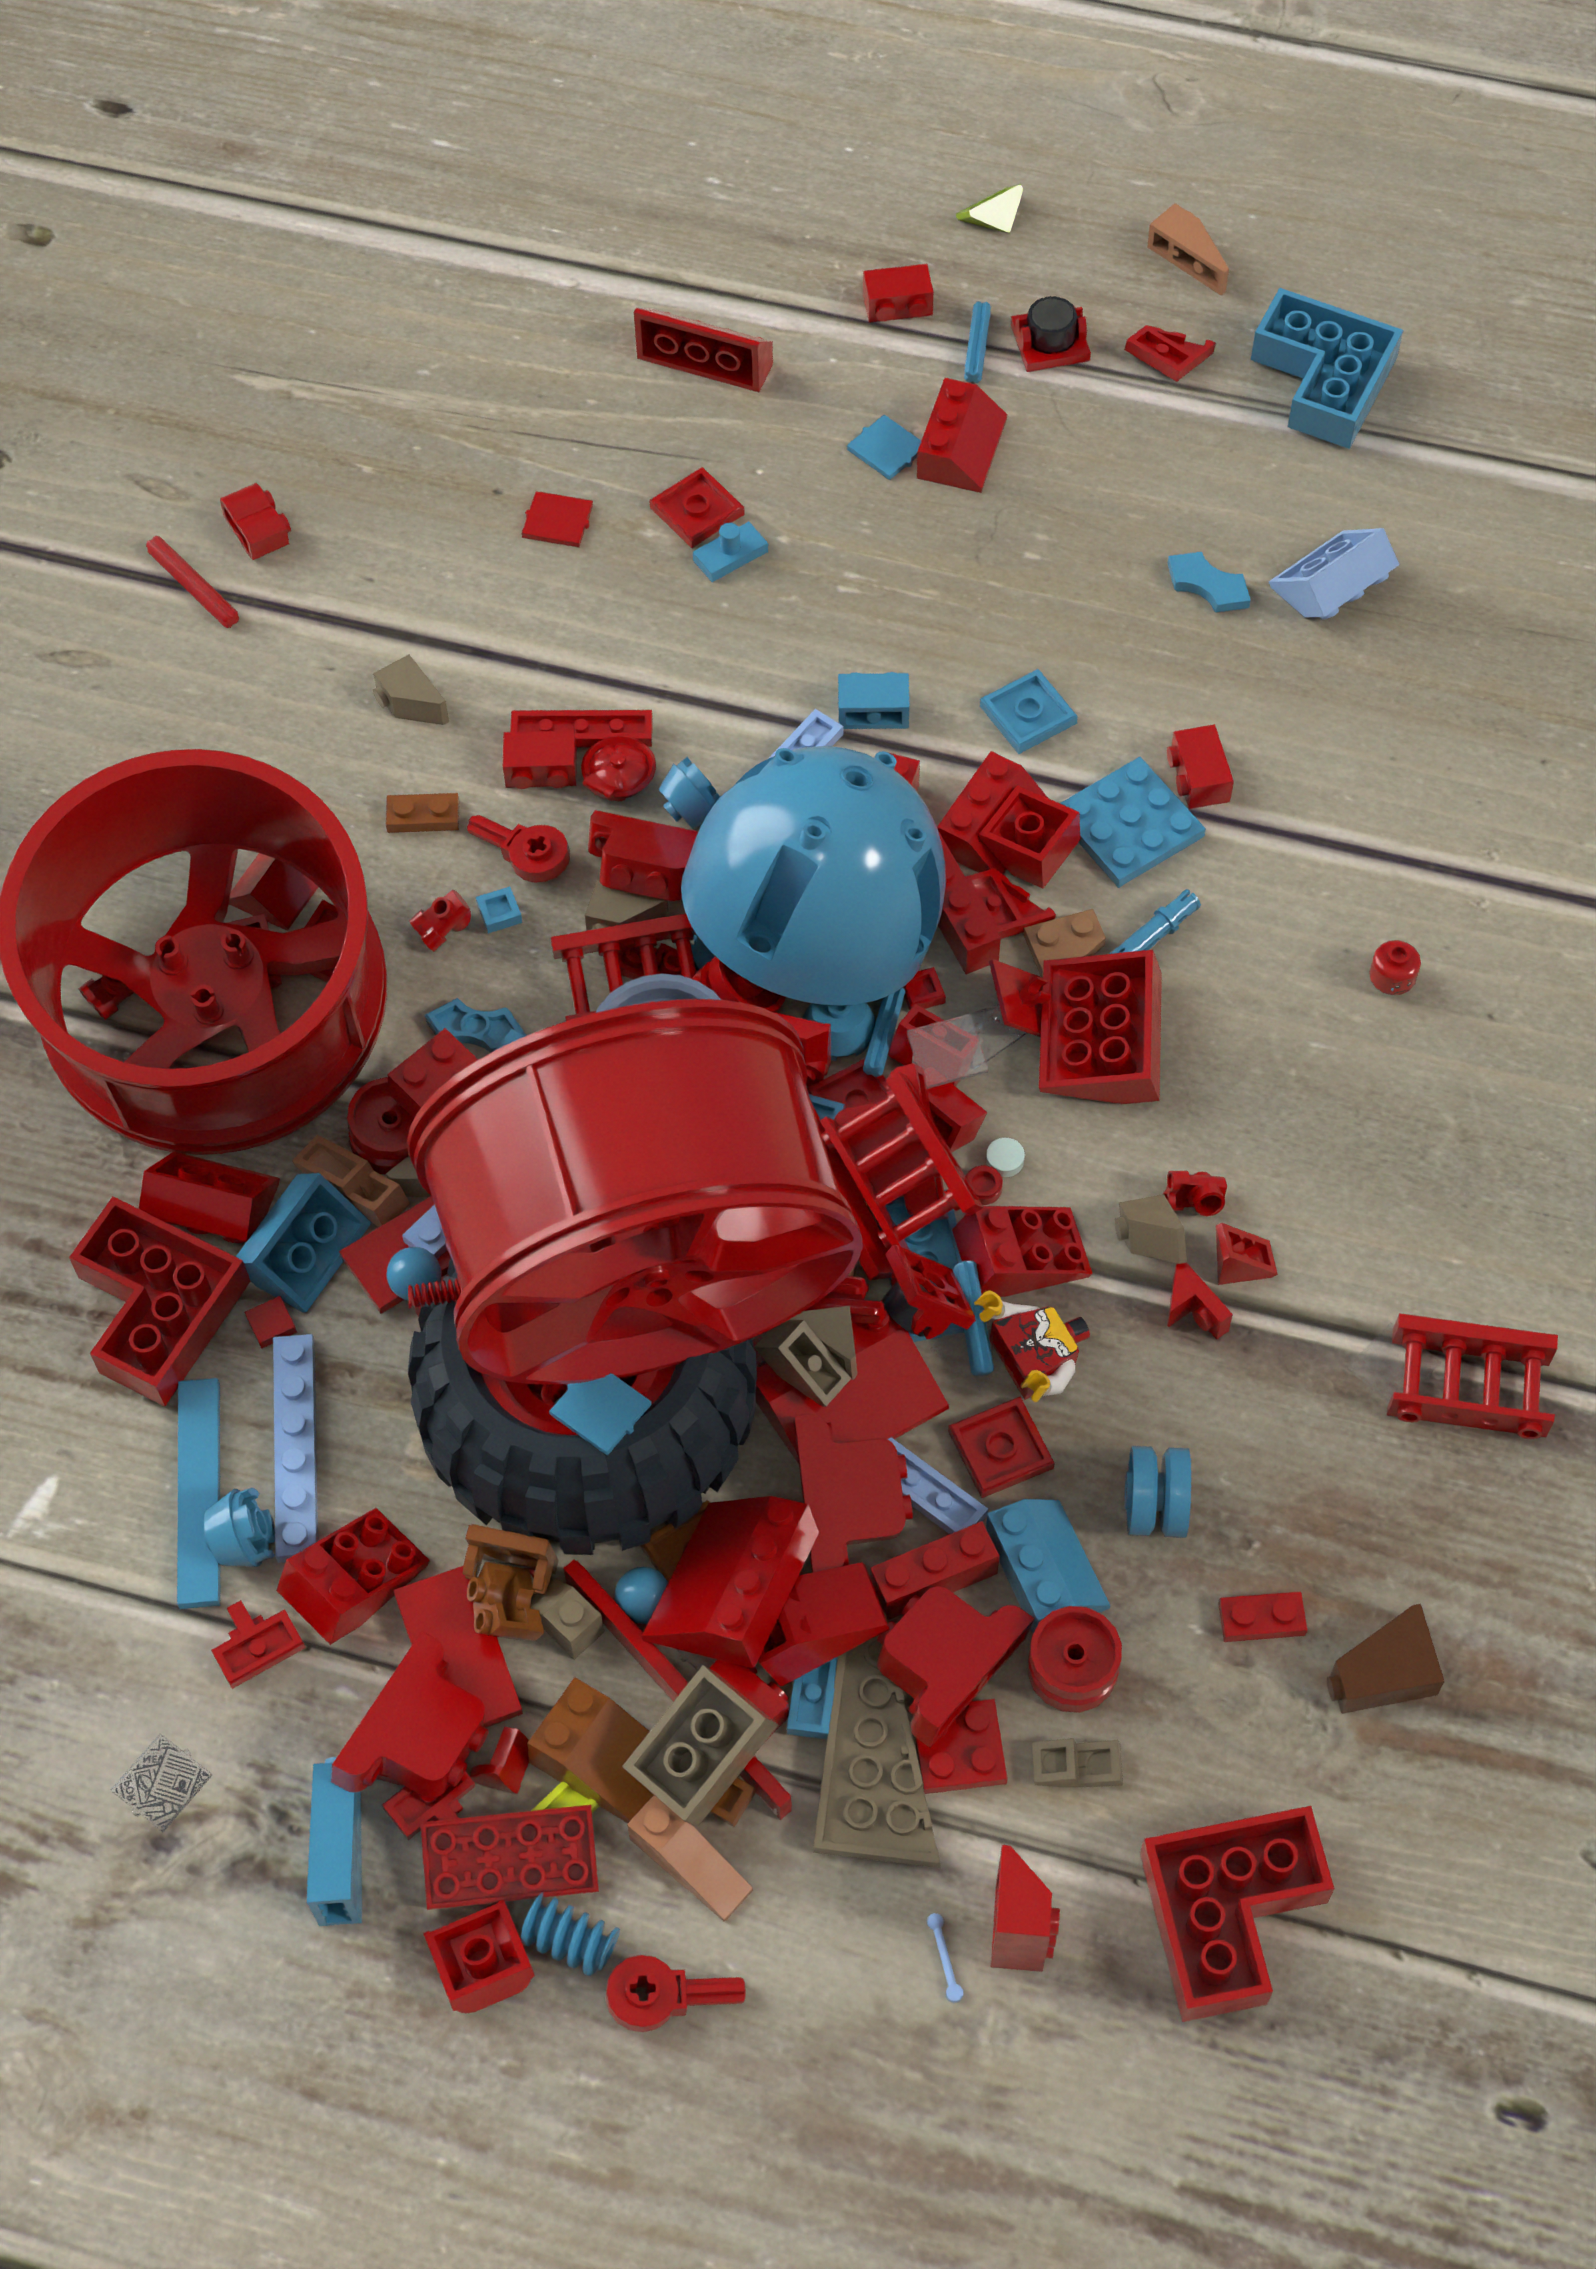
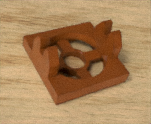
M475 1524L468 1526L465 1538L468 1542V1548L463 1567V1575H465L466 1579L471 1580L473 1577H477L482 1560L484 1559L535 1570L532 1589L535 1590L534 1593L545 1595L551 1574H556L559 1562L547 1539L529 1537L519 1533Z

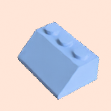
M1384 528L1343 530L1269 581V585L1304 618L1319 617L1320 620H1325L1336 615L1339 612L1338 607L1344 603L1352 602L1364 595L1363 590L1370 585L1385 581L1389 577L1388 573L1400 564Z

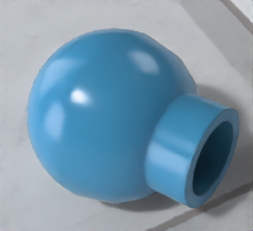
M408 1247L400 1250L391 1258L387 1267V1281L391 1290L397 1296L408 1300L409 1285H412L415 1296L416 1283L419 1285L420 1292L421 1284L425 1283L427 1293L429 1282L438 1281L440 1284L441 1267L437 1258L428 1250L420 1247Z
M650 1567L633 1568L619 1579L615 1589V1602L633 1622L648 1624L668 1581L656 1569Z

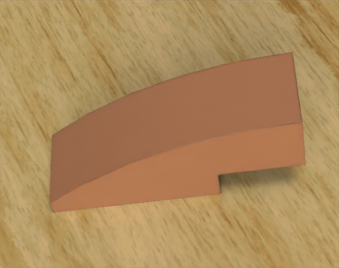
M318 1134L292 1160L293 1164L304 1174L320 1173L369 1221L378 1227L399 1216L410 1204L398 1183L373 1171L367 1160Z

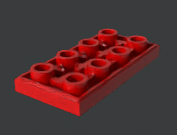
M432 1196L339 1251L342 1260L380 1314L404 1301V1299L397 1296L391 1290L387 1281V1267L391 1258L397 1252L409 1247L404 1243L402 1235L434 1205ZM448 1250L437 1259L441 1267V1277L448 1274L447 1271L451 1259Z
M464 1565L393 1590L411 1645H413L421 1631L441 1642L444 1649L443 1660L449 1663L443 1679L473 1694L483 1702L485 1706L484 1728L523 1714L497 1637L478 1634L474 1630L473 1602H470L467 1598V1588L470 1579H466L465 1575H463Z
M591 1805L420 1822L427 1910L497 1903L502 1899L505 1902L535 1899L542 1892L543 1898L599 1892Z

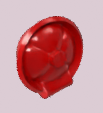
M612 736L602 739L592 745L582 759L581 772L584 778L582 784L594 795L608 799L609 801H625L626 798L632 797L643 790L652 781L656 772L655 756L646 744L632 737Z

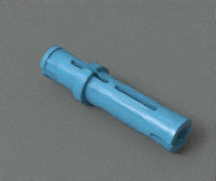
M1185 889L1166 907H1159L1154 912L1155 916L1109 954L1149 950L1167 934L1175 933L1179 929L1178 925L1201 907L1198 897L1194 893L1190 894V890Z

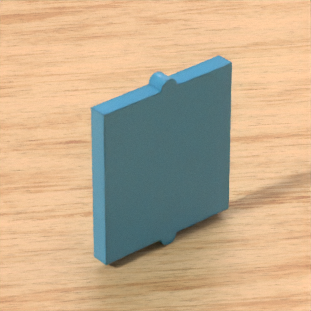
M884 414L868 428L864 427L862 433L847 445V450L888 480H891L905 467L912 466V461L917 458V451L921 440Z
M610 1373L604 1378L584 1383L567 1384L568 1390L551 1408L549 1413L608 1456L626 1434L633 1433V1425L651 1406V1401Z

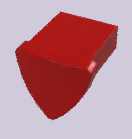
M504 1726L490 1764H480L472 1767L469 1776L475 1783L518 1794L529 1764L527 1745L529 1739L519 1729Z

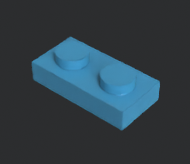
M838 1657L794 1680L787 1723L788 1735L827 1739L835 1691L834 1683Z

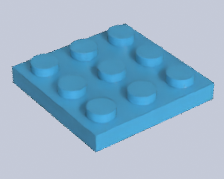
M1141 757L1134 759L1060 803L1079 811L1081 836L1079 844L1118 888L1205 836L1206 828Z

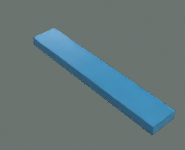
M218 1378L179 1381L177 1605L179 1609L221 1606L220 1563L207 1547L204 1538L205 1511L220 1500V1382Z

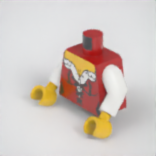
M993 1291L984 1292L974 1304L985 1309L979 1314L981 1321L988 1322L991 1318L995 1320L992 1322L989 1341L1024 1400L1031 1397L1034 1402H1038L1042 1396L1061 1394L1076 1371L1075 1364L1079 1354L1076 1344L1090 1337L1089 1328L1085 1320L1079 1316L1063 1323L1053 1307L1039 1308L1037 1306L1012 1304L1002 1301Z

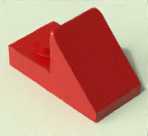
M1187 1262L1176 1263L1167 1326L1170 1327L1190 1312H1193V1318L1202 1330L1209 1331L1216 1340L1229 1332L1233 1314Z

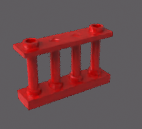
M686 913L551 937L554 959L562 958V962L567 964L576 1014L565 1016V1021L596 1013V1011L590 1012L581 959L587 953L598 952L599 956H603L609 992L611 993L623 985L617 954L621 951L620 948L635 945V949L640 951L644 976L659 974L654 947L657 946V941L671 939L672 943H676L682 976L692 979L696 974L690 940L693 939V935H696V932L691 926Z
M898 1071L885 1079L891 1089L886 1092V1098L841 1126L827 1116L821 1119L820 1122L825 1129L821 1133L824 1142L831 1152L837 1151L881 1226L882 1230L878 1232V1235L886 1249L889 1250L894 1244L910 1250L904 1240L905 1238L952 1209L956 1212L961 1209L963 1213L971 1216L984 1207L906 1075ZM894 1110L897 1112L903 1110L910 1123L905 1125L906 1130L858 1159L847 1140ZM913 1143L917 1145L922 1143L929 1154L925 1158V1163L877 1192L866 1172ZM942 1176L949 1188L944 1191L945 1196L896 1225L885 1206L929 1178Z
M1399 1313L1392 1330V1344L1403 1346L1406 1349L1403 1393L1393 1392L1387 1407V1416L1397 1417L1404 1422L1423 1420L1516 1433L1525 1439L1547 1437L1554 1423L1555 1414L1539 1412L1541 1366L1550 1365L1558 1349V1335ZM1423 1349L1442 1351L1445 1354L1443 1399L1419 1395ZM1464 1354L1480 1356L1485 1360L1483 1404L1459 1401L1461 1356ZM1503 1360L1521 1362L1525 1365L1523 1410L1499 1407L1501 1361Z

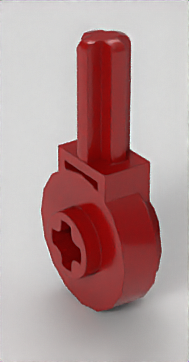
M481 815L471 816L467 826L469 834L499 847L503 859L512 864L515 873L523 880L534 883L547 882L564 872L570 862L568 842L564 834L555 827L534 825L527 828L517 824L511 830Z
M638 1955L625 1959L614 1968L608 1978L605 1999L609 2013L619 2025L630 2031L647 2032L658 2029L671 2016H686L687 2006L742 2004L746 1997V1987L744 1979L741 1977L686 1979L685 1969L671 1970L666 1963L656 1957ZM637 1988H645V1994L648 1995L647 2001H639V1996L636 1994Z

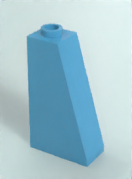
M337 1757L327 1758L325 1763L313 1764L307 1904L319 1926L362 1923L361 1791L348 1792L331 1783L332 1764Z

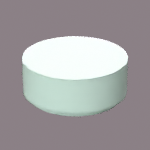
M996 1139L987 1149L986 1164L996 1169L1001 1177L1014 1176L1023 1168L1024 1149L1014 1139Z

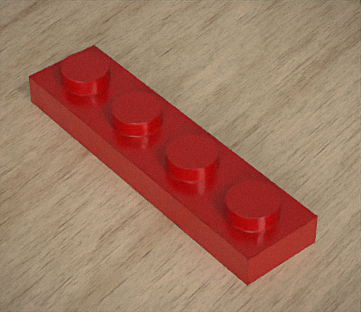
M511 710L510 732L575 730L577 747H591L596 742L612 736L632 737L640 740L648 747H652L653 713L652 710Z

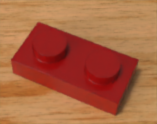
M1301 1591L1223 1597L1219 1599L1218 1606L1224 1642L1306 1636L1308 1631Z

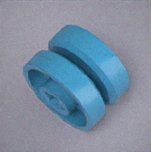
M1131 1446L1128 1471L1125 1476L1124 1493L1128 1535L1149 1536L1155 1527L1156 1511H1159L1160 1528L1165 1537H1187L1191 1506V1456L1189 1448L1168 1447L1162 1457L1161 1472H1158L1157 1455L1153 1447Z

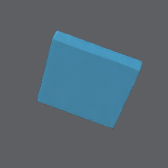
M1039 669L980 699L981 709L1018 754L1077 724L1078 716Z

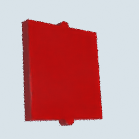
M536 491L530 510L525 512L527 519L522 530V538L580 547L585 529L590 527L589 517L593 501Z

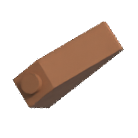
M1174 203L1150 223L1147 247L1222 296L1226 292L1229 273L1228 266L1201 220L1190 211Z
M655 1795L627 1824L630 1840L724 1922L753 1891L752 1886L691 1823L680 1818Z

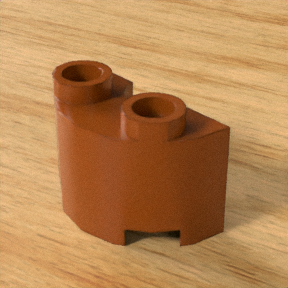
M485 1562L479 1576L473 1577L470 1580L467 1588V1598L470 1602H473L474 1630L476 1633L521 1641H536L544 1634L539 1610L531 1609V1598L534 1590L532 1589L533 1584L529 1569Z

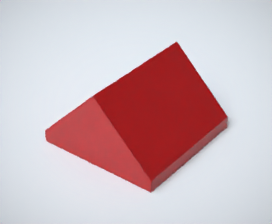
M259 853L231 891L229 905L253 916L265 913L267 922L288 931L316 892L318 886L288 864Z

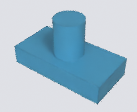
M749 521L739 527L734 523H725L719 529V538L693 551V561L708 579L714 582L767 553L768 542Z

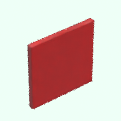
M990 960L989 965L1004 1025L1041 1037L1042 1004H1045L1051 998V994L1042 991L1043 985L1047 984L1048 981L1043 979V977L1000 961Z

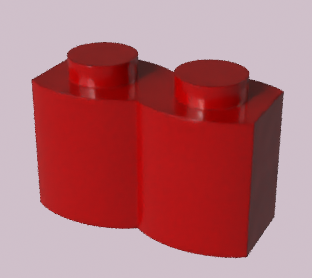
M254 483L220 498L222 513L228 525L252 560L289 545L288 533L291 532L289 521L284 513H277L275 501L268 490L263 491L257 483Z

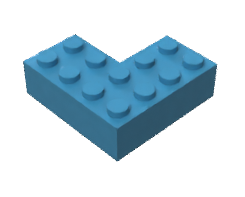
M1279 288L1255 331L1251 360L1304 378L1292 399L1288 428L1350 449L1398 358L1403 329Z

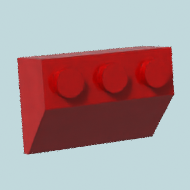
M944 377L917 451V479L979 493L982 492L1007 421V413L977 384Z
M990 751L938 824V831L956 862L978 873L995 868L1004 875L1007 869L980 840L979 833L1017 785L1048 798L1022 765Z
M173 1151L143 1172L139 1209L170 1225L174 1223L186 1226L189 1232L195 1234L213 1233L223 1236V1239L227 1242L243 1243L248 1241L266 1217L279 1186L280 1178Z
M1002 1845L996 1879L991 1967L1043 1972L1045 1958L1053 1959L1056 1936L1059 1931L1060 1908L1052 1907V1892L1011 1845Z

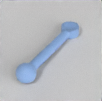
M933 1913L928 1917L927 1924L934 1931L948 1984L946 1997L950 2002L957 2003L963 1997V1989L960 1985L956 1984L942 1931L944 1919L940 1914Z

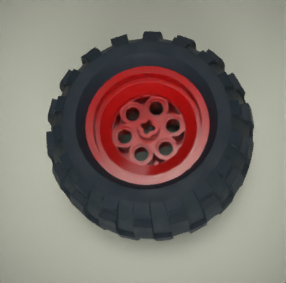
M452 1258L449 1261L448 1276H445L443 1279L446 1282L447 1290L448 1280H452L454 1287L455 1278L458 1279ZM445 1299L444 1304L438 1302L435 1305L432 1302L431 1306L427 1304L424 1307L421 1306L418 1317L421 1332L414 1331L408 1365V1377L412 1390L410 1402L425 1453L437 1476L448 1487H453L456 1500L486 1526L493 1518L498 1523L501 1522L502 1530L560 1542L561 1550L565 1555H593L595 1543L619 1540L622 1551L649 1543L651 1538L650 1529L662 1523L666 1525L671 1523L677 1529L699 1512L702 1505L701 1493L706 1494L709 1488L716 1492L719 1491L739 1459L738 1445H744L750 1434L756 1409L757 1380L756 1352L754 1351L752 1338L716 1353L687 1357L685 1361L675 1366L619 1378L649 1399L651 1406L633 1425V1433L626 1434L607 1456L550 1415L549 1411L555 1405L554 1402L561 1398L568 1390L567 1384L516 1383L492 1378L478 1372L466 1363L458 1347L454 1322L456 1302L452 1299L449 1304Z

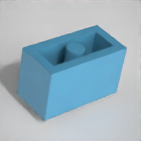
M854 672L838 674V723L843 725V729H909V673L862 674Z

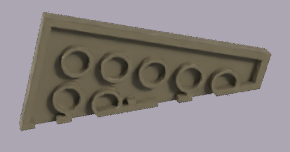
M877 1635L838 1656L835 1691L827 1737L813 1853L940 1868L941 1862L934 1839L932 1821L923 1789L922 1776L904 1703L903 1690L885 1677L877 1667V1659L882 1648V1644L877 1641L879 1636Z

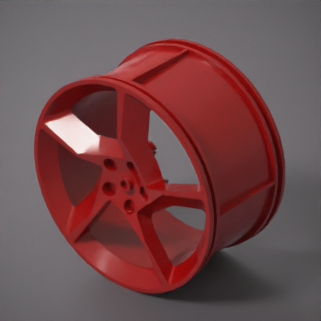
M182 749L150 753L107 767L67 791L36 821L19 845L9 865L1 889L0 960L4 976L14 999L25 1017L40 1034L51 1066L74 1100L94 1119L131 1141L169 1152L207 1155L243 1151L278 1140L313 1121L346 1092L368 1061L379 1037L387 1001V969L378 930L368 911L365 879L357 852L346 830L323 800L289 774L267 763L224 751ZM238 849L253 851L275 858L304 874L328 896L338 910L337 918L285 933L223 923L228 912ZM181 851H186L190 854L186 906L175 919L165 936L157 940L155 952L152 955L145 956L128 946L85 929L82 926V919L91 906L122 877L138 867L163 856ZM73 965L121 981L161 1014L164 1019L163 1026L124 1062L105 1056L85 1046L69 1035L65 1024L61 1003V978L64 967ZM335 968L319 997L295 1023L281 1033L277 1026L268 974L304 975ZM234 1025L238 1027L248 1050V1053L212 1065L168 1069L177 1058L212 1036Z
M713 999L656 1001L600 1011L547 1027L491 1052L453 1076L424 1103L409 1129L407 1138L408 1152L420 1185L433 1198L461 1288V1294L457 1299L454 1309L457 1343L463 1359L470 1367L482 1374L500 1380L545 1385L585 1383L604 1378L610 1373L618 1378L664 1369L681 1364L687 1357L716 1353L783 1324L820 1301L848 1276L861 1255L863 1247L862 1234L848 1201L839 1193L806 1088L807 1067L804 1060L803 1047L796 1030L789 1022L761 1007Z

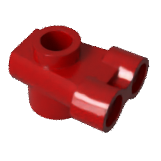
M451 890L444 897L436 898L431 907L426 911L421 909L409 920V923L419 933L423 943L435 952L447 941L445 936L451 930L458 932L468 926L471 920V911L461 895L455 890Z
M103 975L96 981L91 978L78 988L87 1002L94 1007L104 1020L118 1011L117 1006L133 994V991L121 981Z
M1187 1170L1169 1171L1167 1174V1188L1163 1194L1174 1211H1183L1184 1207H1195L1198 1214L1213 1216L1218 1214L1225 1206L1227 1182L1225 1177L1211 1176L1204 1171L1197 1172L1194 1175L1189 1174Z

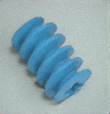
M542 1892L534 1901L524 1920L521 1933L522 1944L530 1946L537 1940L536 1947L538 1952L545 1954L552 1948V1958L557 1961H561L568 1955V1966L574 1969L583 1962V1973L588 1976L593 1975L598 1969L601 1971L607 1964L616 1946L620 1929L615 1927L608 1936L603 1935L605 1921L599 1920L591 1929L588 1927V1913L584 1912L577 1921L572 1920L574 1906L569 1905L561 1914L557 1913L559 1899L554 1897L545 1907L542 1905Z

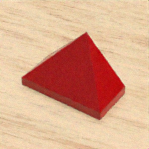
M1224 1223L1216 1225L1218 1285L1267 1279L1278 1275L1270 1240Z

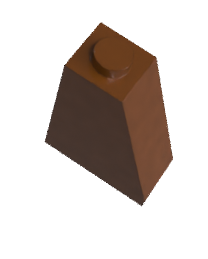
M1421 1604L1412 1605L1336 1660L1330 1676L1327 1677V1687L1331 1700L1338 1701L1341 1714L1437 1696L1445 1681Z

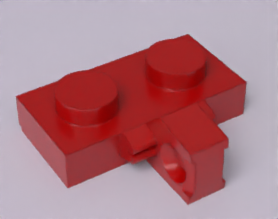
M242 1600L227 1607L229 1615L236 1626V1629L228 1633L231 1639L211 1651L230 1687L233 1689L306 1647L285 1609L266 1620L263 1619L262 1615L252 1619Z
M465 1771L455 1787L449 1784L445 1792L435 1798L424 1797L404 1786L384 1802L382 1808L409 1841L421 1831L420 1822L459 1818L457 1814L463 1810V1807L458 1800L475 1787V1782Z

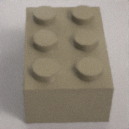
M702 1665L622 1767L680 1818L688 1823L699 1826L778 1724L717 1672Z

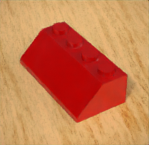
M636 308L634 311L637 359L760 392L773 366V341L652 308Z

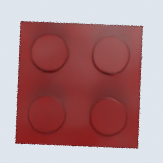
M995 1699L971 1701L931 1748L915 1737L925 1794L1007 1784L1008 1778Z

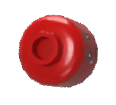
M1392 940L1381 944L1376 949L1369 971L1371 982L1375 988L1389 995H1402L1410 991L1416 984L1421 967L1420 954L1415 947L1404 941Z

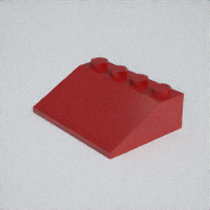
M1143 950L1044 960L1043 979L1047 980L1048 983L1043 985L1042 991L1051 994V998L1048 1002L1042 1004L1039 1066L1040 1092L1117 1104L1160 1101L1162 972L1154 951Z
M888 1312L880 1325L852 1323L858 1375L853 1380L850 1379L826 1407L819 1405L778 1377L768 1363L757 1368L756 1403L798 1464L794 1429V1416L817 1414L821 1416L826 1423L831 1422L834 1443H844L878 1438L889 1439L892 1437L896 1439L949 1409L947 1400L908 1331L897 1324Z
M775 1496L708 1503L641 1636L643 1641L754 1669L819 1534L809 1505Z

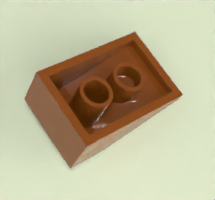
M574 1677L528 1741L529 1763L559 1782L567 1783L569 1788L587 1799L595 1800L600 1807L626 1823H629L654 1796L651 1791L622 1767L650 1731L611 1698Z

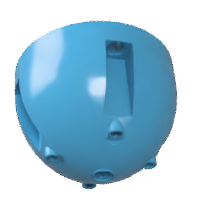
M832 746L804 747L794 750L780 748L776 751L775 756L755 765L746 772L713 805L695 838L683 873L681 892L686 915L697 936L727 967L750 982L773 993L803 1002L822 1005H855L875 1001L895 993L915 976L925 958L941 917L946 887L945 858L938 828L927 805L910 783L894 770L897 761L892 754L882 751L876 753L874 758L862 752Z

